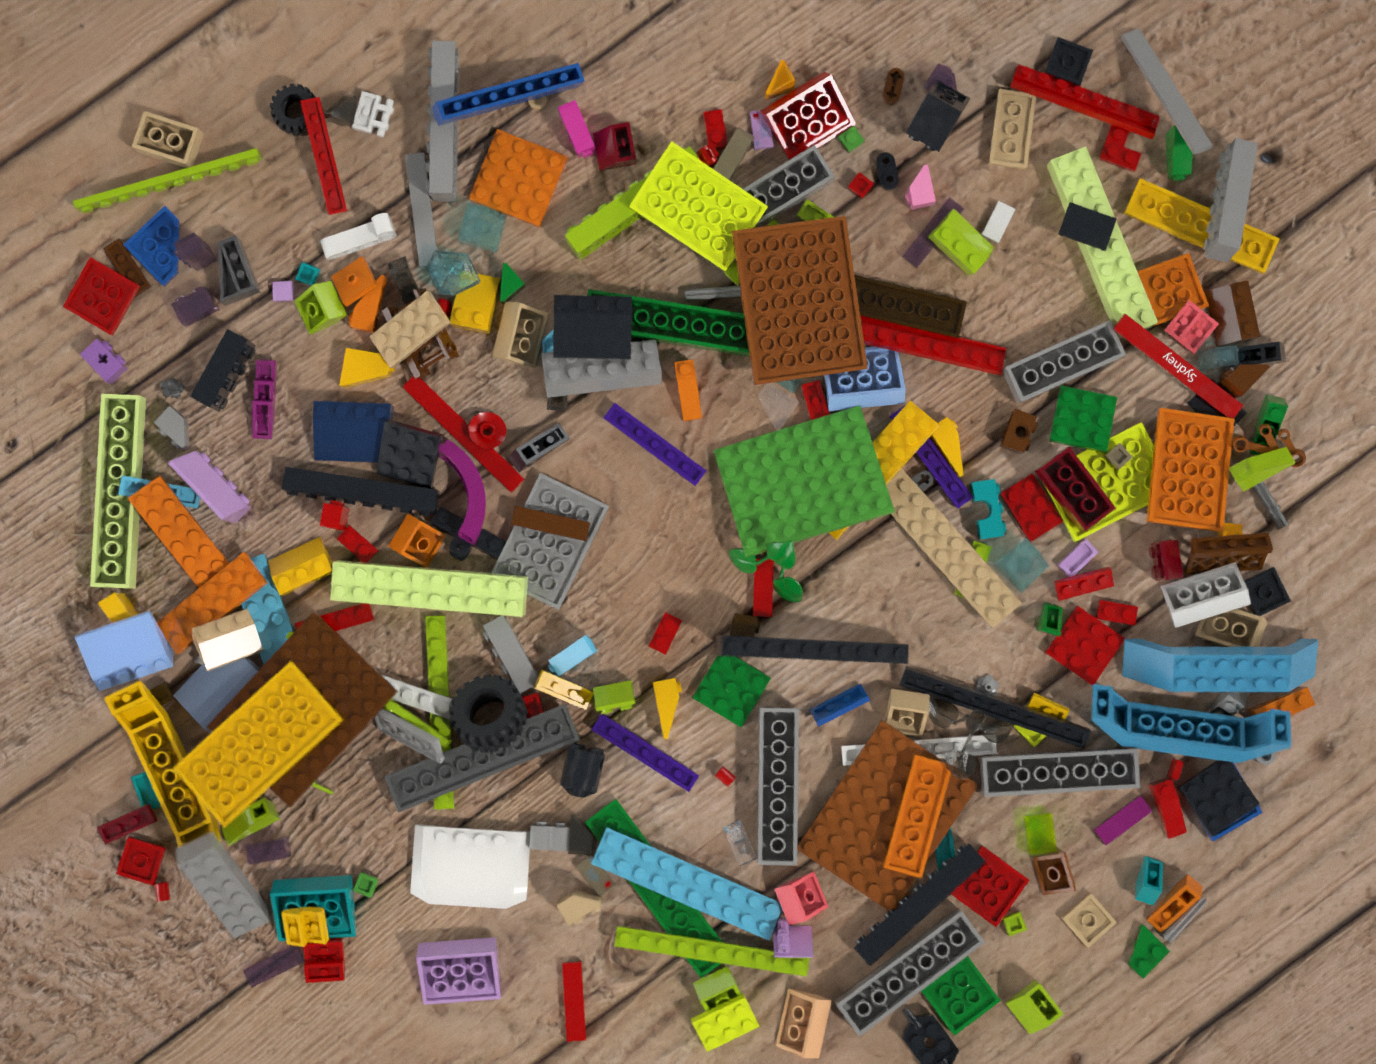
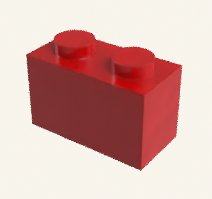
M330 500L329 504L324 503L320 526L345 531L349 508L344 507L345 504L338 501Z

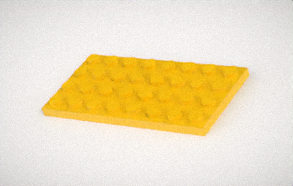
M289 662L173 769L223 827H227L336 728L343 719L293 662Z

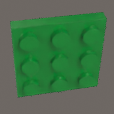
M1060 386L1049 442L1106 453L1118 397Z
M717 655L692 698L737 726L742 727L771 678L735 656Z
M968 956L921 990L954 1036L1001 1001Z

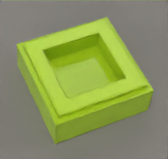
M1020 911L1006 915L1002 919L1009 937L1027 930Z

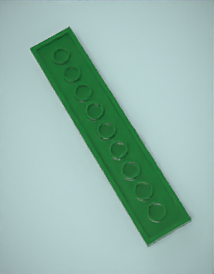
M617 798L585 821L599 842L605 829L609 828L651 846ZM629 881L667 934L723 942L699 910ZM686 958L700 978L721 964Z

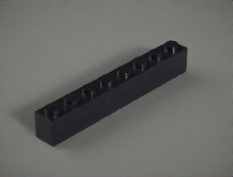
M285 467L282 490L287 491V495L298 496L299 493L306 494V498L317 499V496L325 497V501L342 499L345 504L355 505V502L363 503L362 506L374 508V505H381V509L393 511L394 507L400 508V512L412 514V510L420 511L419 515L431 517V513L436 514L440 493V491L291 467Z
M963 844L956 850L958 854L953 859L951 857L947 858L942 863L943 868L938 872L934 870L928 875L927 878L929 880L924 885L922 883L918 884L913 889L915 893L911 897L905 896L898 903L900 906L895 911L891 909L884 915L886 919L881 924L877 922L870 928V934L866 937L862 935L856 940L855 943L857 945L854 949L869 966H872L986 863L971 844L967 846Z

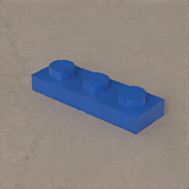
M860 683L809 710L819 727L865 704L870 699Z

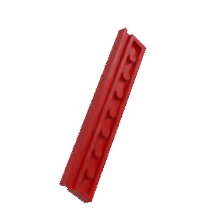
M1018 64L1010 85L1011 88L1153 140L1160 118L1159 115L1027 66Z
M860 316L864 344L995 375L1001 376L1006 352L1004 347L961 337H949Z

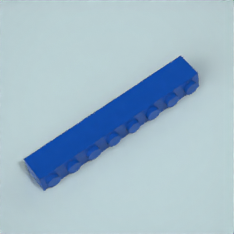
M579 63L437 101L433 105L432 110L438 126L574 89L579 87L585 80Z

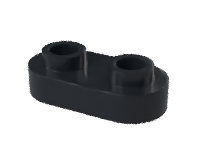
M883 152L877 156L875 161L877 175L881 188L891 191L898 185V172L894 156L888 152ZM888 159L889 163L884 164L882 160ZM891 177L893 182H887L886 178Z

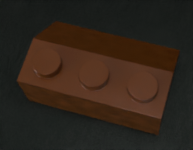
M1248 280L1205 291L1210 317L1219 323L1213 331L1216 347L1250 341L1260 337Z

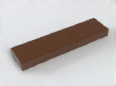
M515 506L511 525L586 541L590 522Z

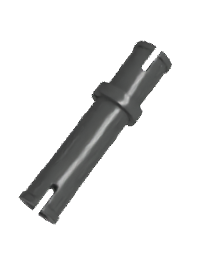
M1262 481L1253 486L1267 510L1266 514L1270 515L1277 530L1288 525L1289 523L1280 511V505L1276 504L1264 482Z

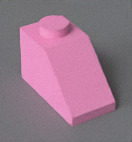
M928 164L922 167L909 187L907 194H905L906 203L910 205L911 210L933 206L936 202Z

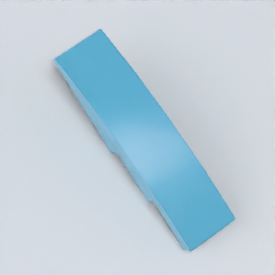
M122 476L118 495L129 497L151 480ZM168 484L185 507L198 509L200 496L192 488Z

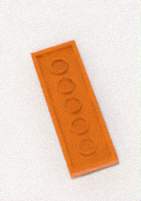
M161 475L128 497V500L198 588L229 564V561Z
M243 552L159 620L157 624L175 653L181 654L194 643L192 628L228 616L268 582L249 555Z
M914 754L885 858L884 868L922 878L952 771V764Z

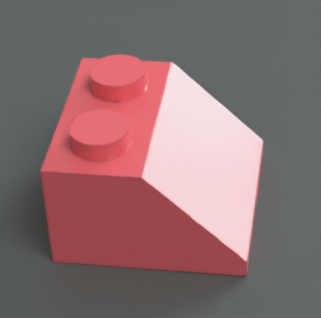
M814 871L787 881L774 889L789 925L805 922L828 908Z

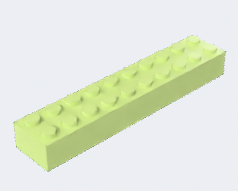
M1087 147L1050 160L1047 168L1065 213L1069 202L1115 218ZM1117 221L1106 251H1101L1078 242L1113 327L1123 314H1127L1145 329L1157 324L1158 321ZM1116 332L1118 338L1122 339L1123 337Z
M101 394L90 587L136 589L140 514L128 500V496L118 494L122 476L142 479L146 398L140 395Z
M337 560L333 562L330 600L523 617L526 613L528 576Z

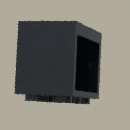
M937 79L927 93L906 133L912 140L921 141L926 144L925 146L929 150L939 152L970 98Z

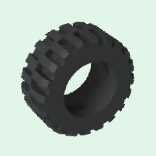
M490 674L484 675V678L475 677L473 678L474 681L470 683L467 681L462 689L459 688L456 692L457 696L452 698L451 704L453 706L449 708L450 722L462 742L475 751L479 749L481 752L487 753L488 750L492 752L499 751L498 748L501 747L505 749L508 747V743L511 741L514 743L517 740L516 736L518 734L521 735L524 730L522 725H526V715L528 714L525 702L516 686L510 680L502 679L498 675L491 677ZM490 702L504 703L503 712L497 720L487 725L473 724L474 716L480 707Z

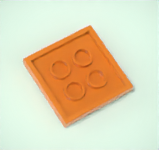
M1189 253L1137 271L1158 321L1154 326L1173 320L1189 300L1200 309L1209 306Z

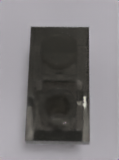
M406 256L389 262L388 266L391 276L405 305L416 299L413 290L419 289Z

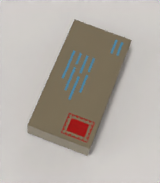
M590 854L576 867L601 897L615 883L604 869L591 864L594 856Z

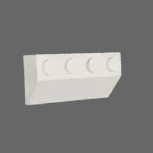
M1236 562L1161 586L1175 628L1251 604L1248 589Z

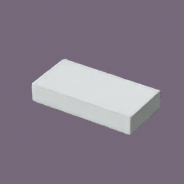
M998 201L981 235L998 244L1016 209Z

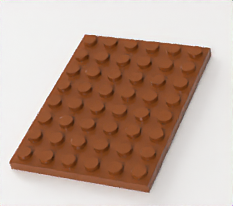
M846 216L732 231L754 385L868 369Z
M881 720L798 843L797 850L888 911L891 909L895 911L899 905L898 903L903 899L917 878L916 876L883 867L914 754L941 762L944 761ZM953 767L926 863L979 786Z

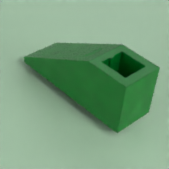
M1269 394L1265 395L1259 411L1252 442L1269 446L1265 437L1259 432L1260 425L1264 423L1270 425L1271 433L1276 440L1277 433L1288 409L1284 398ZM1263 428L1262 432H1267L1269 428ZM1250 450V452H1249L1250 454H1253V455L1263 454V453L1256 452V451H1252V450Z

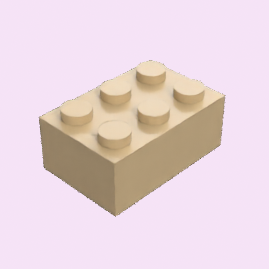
M144 111L132 148L138 153L188 168L194 165L204 134L199 128Z

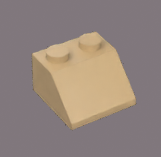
M891 689L885 722L904 735L922 737L929 714V694Z

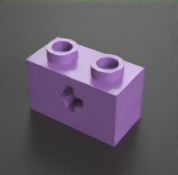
M96 339L80 355L107 383L113 384L128 370L124 365L126 361L119 354L115 355L111 351L113 347L106 340Z

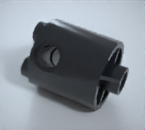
M571 743L568 746L560 785L569 795L585 798L597 793L605 759L604 749L596 747L586 749V745Z

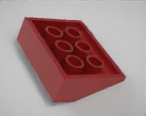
M822 72L760 110L788 160H791L813 145L817 148L855 125L832 75L826 72Z

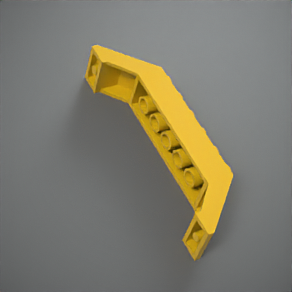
M138 681L105 697L104 699L112 716L114 715L131 739L176 836L178 848L211 832L214 833L221 843L218 820L173 769L187 756V752L166 710L142 681Z

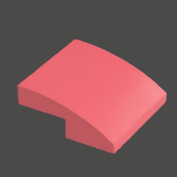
M1189 300L1164 331L1195 354L1219 323Z

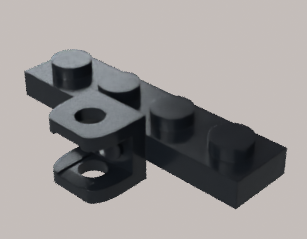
M439 507L430 525L454 537L450 544V556L459 561H464L471 552L472 547L498 560L506 541L482 529L474 546L458 537V531L465 519Z

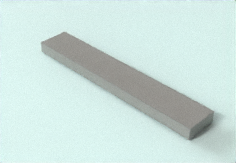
M425 153L405 155L419 267L438 266L439 260L429 191H426L428 175Z

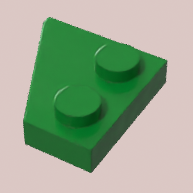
M1141 924L1128 965L1144 979L1170 951L1145 925Z

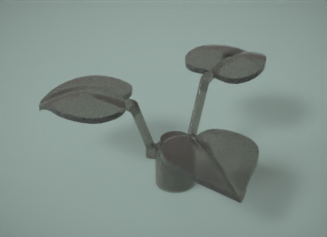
M931 696L929 698L928 715L936 726L947 729L951 723L957 725L966 720V727L970 734L962 751L951 750L945 756L947 769L959 779L969 778L976 769L975 758L970 754H965L975 731H983L984 737L990 742L1002 743L1008 738L1014 727V724L987 716L980 710H974L970 716L966 714L965 717L957 720L959 712L956 706Z

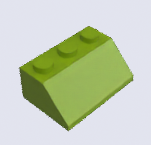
M954 208L928 235V238L968 276L977 272L994 249Z

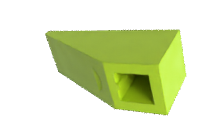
M264 797L251 804L227 827H223L222 831L227 845L230 846L280 820L274 802Z

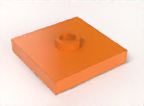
M363 256L331 276L346 307L378 286Z

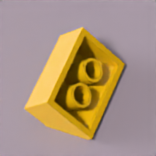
M321 537L268 561L271 577L279 595L282 596L332 574L333 562Z

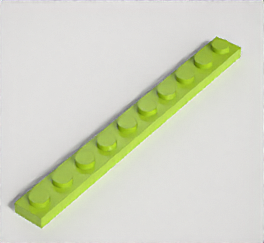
M257 148L77 199L73 201L74 208L79 212L89 213L97 207H110L112 203L118 201L120 203L127 202L135 196L145 197L149 192H162L170 186H183L185 182L191 180L193 182L200 181L208 175L218 176L222 174V171H235L243 165H256L263 158Z
M427 616L426 639L429 691L449 698L446 616ZM430 713L431 727L451 740L450 719ZM452 741L448 747L441 746L443 753L452 749ZM454 791L434 798V810L455 808Z
M289 631L286 638L288 639L294 632ZM392 699L383 708L391 714L396 713L402 720L438 738L440 746L448 747L450 744V739Z
M617 926L614 945L616 947L807 977L810 960L809 957H774V950Z

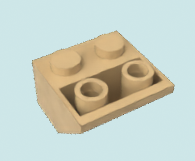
M574 890L561 898L556 906L568 926L572 923L575 926L581 923L588 913L593 915L600 911L604 899L599 895Z

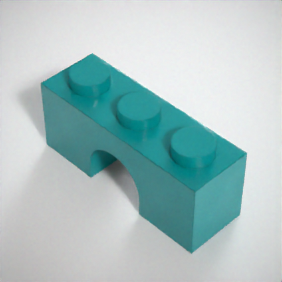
M995 479L970 483L971 495L973 496L972 502H984L989 508L988 517L976 521L978 540L1004 536L1006 524L1001 518L1003 505L998 500V494H1000L999 483H996Z

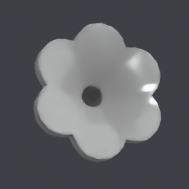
M986 675L984 678L979 677L975 690L996 696L999 683L991 675Z

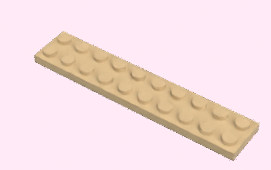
M901 468L886 485L895 513L891 515L993 629L1022 603Z

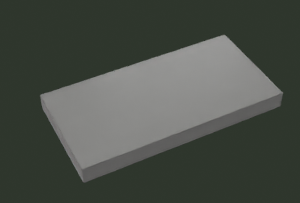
M384 709L374 718L380 732L438 763H442L445 759L438 738Z

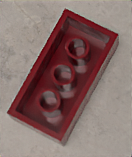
M1070 446L1063 449L1034 471L1081 533L1086 532L1116 509Z

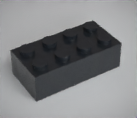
M227 329L190 397L218 412L221 409L223 410L228 403L227 397L230 392L233 393L237 387V379L244 374L247 368L245 365L248 359L253 358L256 352V345Z

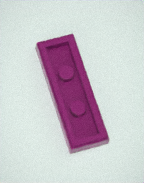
M1139 795L1093 830L1104 845H1108L1150 814L1152 810L1142 796Z

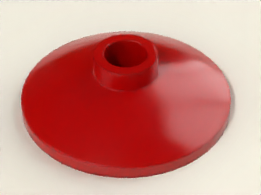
M482 412L475 415L468 427L471 441L483 449L498 447L504 441L507 433L503 419L492 412ZM488 430L490 434L485 435L483 431Z

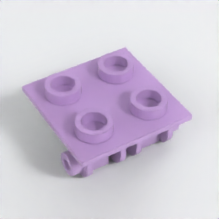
M780 918L773 930L774 957L813 958L812 926H789L785 918Z

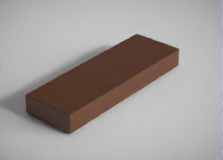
M118 238L103 248L117 271L141 286L136 296L151 287L121 239Z

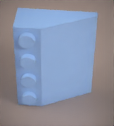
M875 346L865 347L868 369L824 375L828 411L846 410L859 405L861 408L904 404L906 389L899 352Z
M150 611L75 636L90 676L99 691L174 666L173 650Z

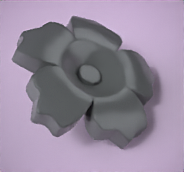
M170 378L169 381L165 380L160 385L163 396L166 398L171 395L172 398L178 399L181 397L180 393L184 390L183 384L178 383V380L175 378Z

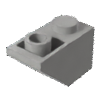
M169 406L154 422L158 426L156 430L165 437L168 435L172 439L171 443L177 449L183 448L188 450L189 422L174 407Z
M1221 692L1207 713L1234 716L1245 706L1249 692Z

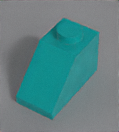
M1145 856L1135 885V900L1154 905L1162 893L1163 862Z

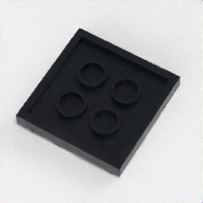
M387 419L384 424L376 473L431 489L434 483L442 434Z
M1215 761L1177 787L1212 837L1260 804L1233 763L1228 761Z

